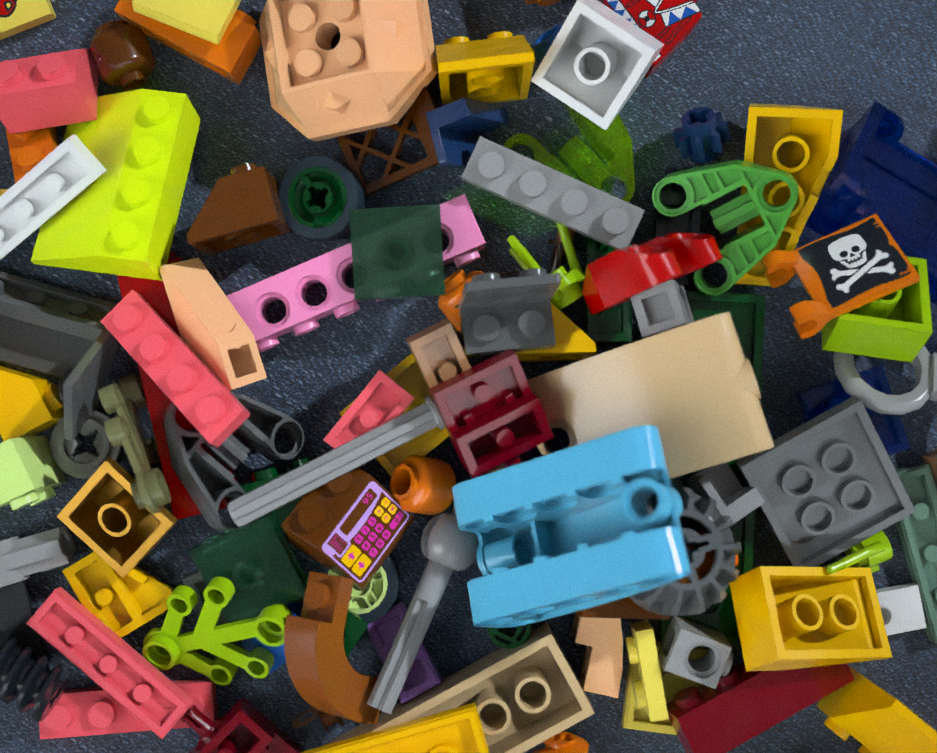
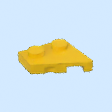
M95 552L62 571L81 604L121 638L168 610L166 601L174 590L138 566L122 578Z

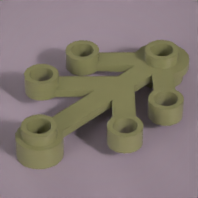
M136 372L119 379L118 385L113 383L98 389V394L105 411L109 415L115 412L118 414L117 417L104 421V429L113 447L116 448L123 445L135 472L136 481L130 484L133 498L140 509L147 507L152 514H156L162 511L163 505L171 503V495L161 470L158 468L151 470L150 466L160 462V457L154 438L147 440L144 438L139 409L147 406L141 377Z

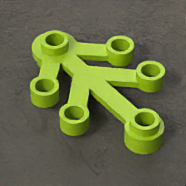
M217 576L209 582L203 592L205 602L194 631L180 634L184 617L191 613L198 602L197 593L192 588L180 585L167 598L168 612L163 626L151 629L145 636L142 654L157 669L168 670L180 663L208 676L213 683L220 686H226L231 683L238 671V667L245 669L254 678H264L268 675L274 664L273 654L261 647H256L248 652L229 642L256 637L265 645L272 647L281 646L284 644L286 616L292 615V612L282 604H273L265 607L258 617L216 626L222 608L228 605L235 594L233 583L225 577ZM203 649L217 657L212 661L193 650Z

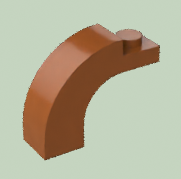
M310 571L301 616H286L284 652L291 680L301 697L315 709L359 723L377 724L380 710L368 705L367 701L378 676L355 671L349 664L344 650V627L354 579Z

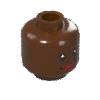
M125 20L110 21L96 29L95 36L90 42V53L101 79L110 86H121L124 91H132L143 87L148 82L146 77L154 71L156 65L155 57L145 33L138 26L131 25Z

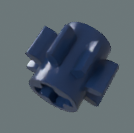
M698 107L689 110L681 118L683 127L673 129L676 148H680L682 158L689 156L692 161L697 163H705L716 159L723 152L721 143L731 141L728 122L723 121L722 113H714L708 107Z

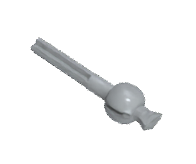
M453 506L451 513L437 514L431 518L423 529L421 551L429 561L367 701L368 705L388 714H391L452 572L466 570L477 558L478 537L475 533L458 529L455 506Z

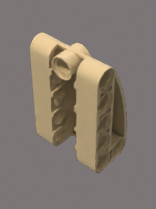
M730 312L710 316L635 341L527 380L532 393L539 398L551 430L561 428L569 435L570 443L568 448L636 426H657L670 479L775 447L759 401L761 399L759 387L748 358L745 359ZM548 440L537 445L539 452L543 456L555 452L550 448Z

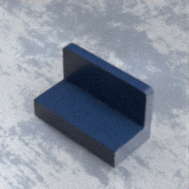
M465 97L426 113L438 162L443 167L465 169L480 135L510 124L506 107Z

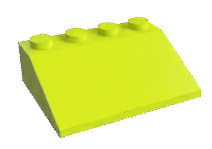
M138 89L99 96L97 100V120L67 125L63 142L75 134L107 171L39 228L31 262L37 265L163 281L159 267L167 265L201 122L186 94Z

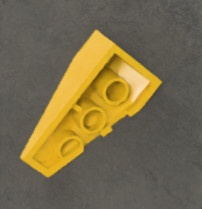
M750 103L744 161L786 171L794 177L799 188L798 198L776 246L770 251H792L795 249L826 179L838 158L843 110L800 105ZM773 180L765 185L763 194L768 203L781 205L789 200L791 191L786 182ZM745 185L741 186V194L748 191ZM759 215L738 226L737 234L762 222L761 216ZM761 260L735 283L771 286L765 277L764 272L766 269Z

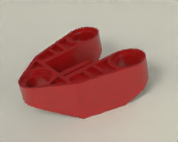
M673 232L663 237H656L642 245L633 244L617 249L587 265L582 294L591 315H595L626 302L631 297L672 279H679L723 259L714 236L701 233Z

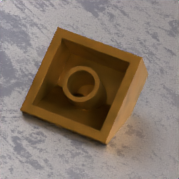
M109 457L58 514L57 518L124 578L173 529L178 519L164 506H162V511L156 514H152L147 507L140 509L133 498L130 484L136 480Z

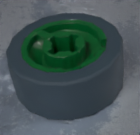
M326 156L306 157L293 164L283 176L278 190V197L286 224L296 234L320 242L337 241L351 234L360 224L366 209V191L360 177L348 165ZM324 191L328 192L325 195V204L327 205L325 208L318 206L316 203L317 195Z

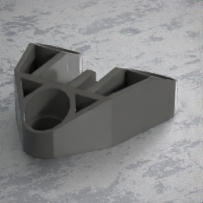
M233 394L251 413L233 432L247 445L253 446L270 461L281 462L290 460L300 453L304 443V431L296 420L248 396ZM171 402L164 411L163 421L174 472L212 528L222 531L240 528L234 521L230 523L222 522L219 519L218 509L222 498L229 497L234 500L246 494V492L235 481V476L203 450L200 445L202 444L231 470H235L240 463L246 460L250 449L232 434L219 447H215L209 444L195 427L192 430L181 428L175 419L178 408ZM278 429L285 431L291 440L290 448L285 454H280L275 449L274 438Z

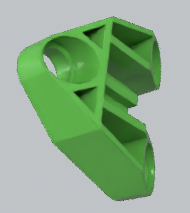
M737 159L674 172L665 176L655 185L652 192L654 207L659 213L670 217L682 215L701 204L704 206L745 185L748 190L747 192L709 211L716 229L718 228L720 234H724L759 215L763 220L728 238L724 244L718 246L723 259L717 262L726 268L728 274L724 283L710 285L703 279L702 269L694 272L693 279L695 285L701 292L714 296L723 294L776 246L798 198V184L791 174L783 170ZM773 180L786 182L791 191L789 200L781 205L768 203L763 194L767 183ZM677 183L685 189L686 200L683 205L674 208L667 206L663 202L661 193L666 184Z

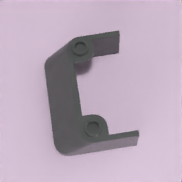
M0 271V361L61 378L58 383V396L64 404V439L73 441L100 402L98 389L105 387L108 382L119 342L100 321L116 304Z

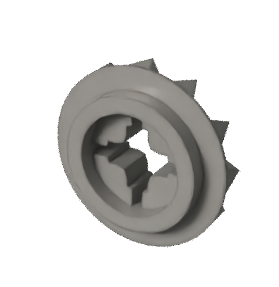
M98 410L93 411L79 433L84 436H90L93 433L99 432L93 442L97 453L85 451L77 456L75 455L82 446L79 435L77 434L73 441L64 439V416L58 421L51 435L50 448L53 459L61 470L73 477L87 479L95 473L107 458L111 457L116 461L122 450L120 446L113 447L104 429V421L112 419L111 417Z

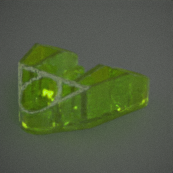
M565 104L568 114L582 131L581 135L598 151L608 164L605 165L577 135L571 138L558 154L588 185L601 190L603 181L608 178H618L621 180L626 189L625 196L621 200L629 202L635 190L632 140L619 113L608 129L604 130ZM523 133L515 134L508 138L503 147L508 149L517 144L527 145L533 151V160L575 178L554 155L551 156L530 135Z

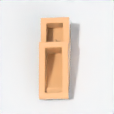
M576 612L571 635L575 643L586 645L579 677L582 689L586 692L618 698L623 670L621 619L577 617Z

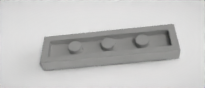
M481 136L461 177L463 181L616 250L629 246L645 211Z

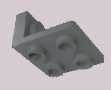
M534 268L519 272V277L500 279V274L483 273L473 276L471 282H466L458 304L463 349L466 357L500 354L508 349H512L514 352L554 348L556 340L550 300L561 285L560 274H547L546 269Z

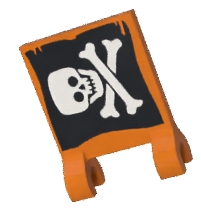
M877 214L795 250L770 251L761 259L766 269L764 272L765 277L772 288L784 285L796 273L810 296L811 300L798 302L789 308L795 320L793 325L801 339L817 334L833 318L920 281L919 274Z

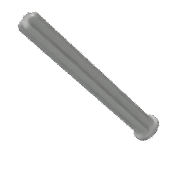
M430 396L425 397V403L230 501L227 505L229 514L238 527H242L436 427H439L440 430L444 429V422Z

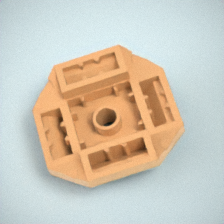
M267 0L259 19L271 107L306 138L316 142L397 124L412 106L423 87H427L438 74L428 0ZM340 32L338 45L331 49L333 37Z

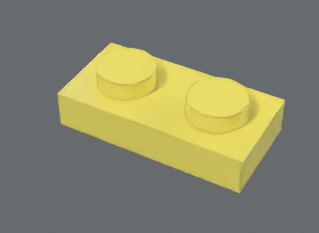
M647 620L631 622L632 636L625 637V646L629 664L637 663L639 680L632 681L637 709L644 708L650 722L669 719L654 630Z

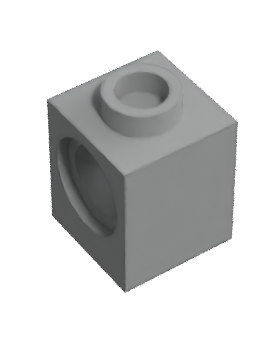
M673 279L630 298L642 338L694 322L684 286Z
M679 616L672 617L657 653L665 671L716 689L720 677H725L728 674L733 662V647L722 632ZM697 646L708 647L707 653L702 658H688L693 648Z

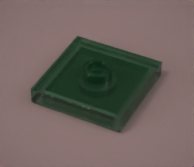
M440 204L349 210L356 301L446 296Z
M271 512L238 529L223 532L194 545L189 550L207 585L217 576L225 577L233 583L235 594L228 605L222 608V613L228 623L258 617L260 612L267 606L273 604L286 605L304 597L308 580Z

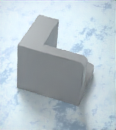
M727 462L701 469L685 480L688 487L693 490V493L701 497L710 496L717 501L715 508L721 516H730L734 523L765 503L756 487H742Z

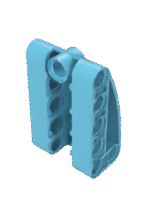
M643 425L628 428L461 482L452 487L458 529L475 533L479 541L476 556L478 567L483 577L467 582L473 624L476 627L512 628L524 626L623 599L692 574L679 521L682 512V499L679 493L671 487L657 426ZM656 492L658 496L657 508L652 514L648 515L646 510L647 500Z

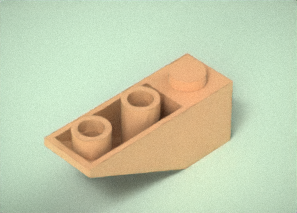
M200 258L160 266V274L181 339L227 389L233 390L267 378L253 333Z

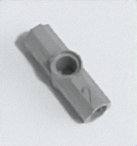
M61 526L20 539L19 536L1 540L0 587L28 579L31 574L41 571L45 572L74 562L76 548L72 535L67 531L66 527Z

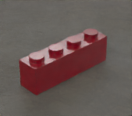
M743 661L736 666L732 665L728 674L725 677H720L716 689L703 684L698 687L684 688L677 692L673 697V701L666 704L668 717L686 753H726L855 679L847 663L792 670L746 671Z

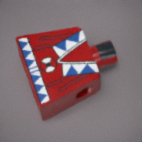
M602 0V4L665 44L647 71L646 78L650 77L692 33L702 18V13L695 4L699 0Z

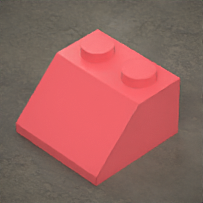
M90 48L48 53L0 62V120L10 134L97 120L98 70L91 56Z

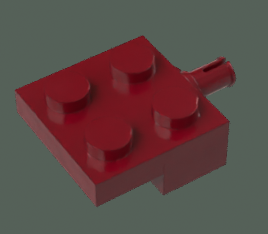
M508 349L429 388L461 463L472 478L500 464H503L504 468L520 464L521 461L518 455L554 437L539 398L532 393L517 354L512 349Z
M244 697L225 716L216 719L214 722L196 708L195 705L181 719L182 722H185L200 735L197 745L189 753H300L304 751Z

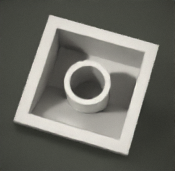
M577 0L531 81L604 130H607L636 90L665 44L598 0Z

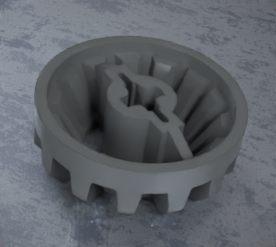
M685 487L675 489L682 499L680 517H688L698 521L709 532L708 534L699 535L694 530L681 527L685 546L694 545L693 549L686 550L692 573L688 576L690 583L673 581L663 586L629 596L640 607L664 616H684L705 612L706 608L714 603L721 602L727 596L725 590L730 582L737 580L740 571L734 568L736 555L742 551L741 543L734 541L730 527L734 525L733 520L730 516H721L715 508L717 501L710 496L701 497L693 493L692 489ZM656 492L647 500L646 510L648 515L652 514L657 508L658 496ZM715 549L712 567L699 580L695 568L699 567L703 562L707 551Z

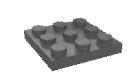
M855 396L773 440L775 447L745 456L735 462L747 486L756 487L763 497L765 503L760 505L759 508L791 567H816L916 512L862 401Z

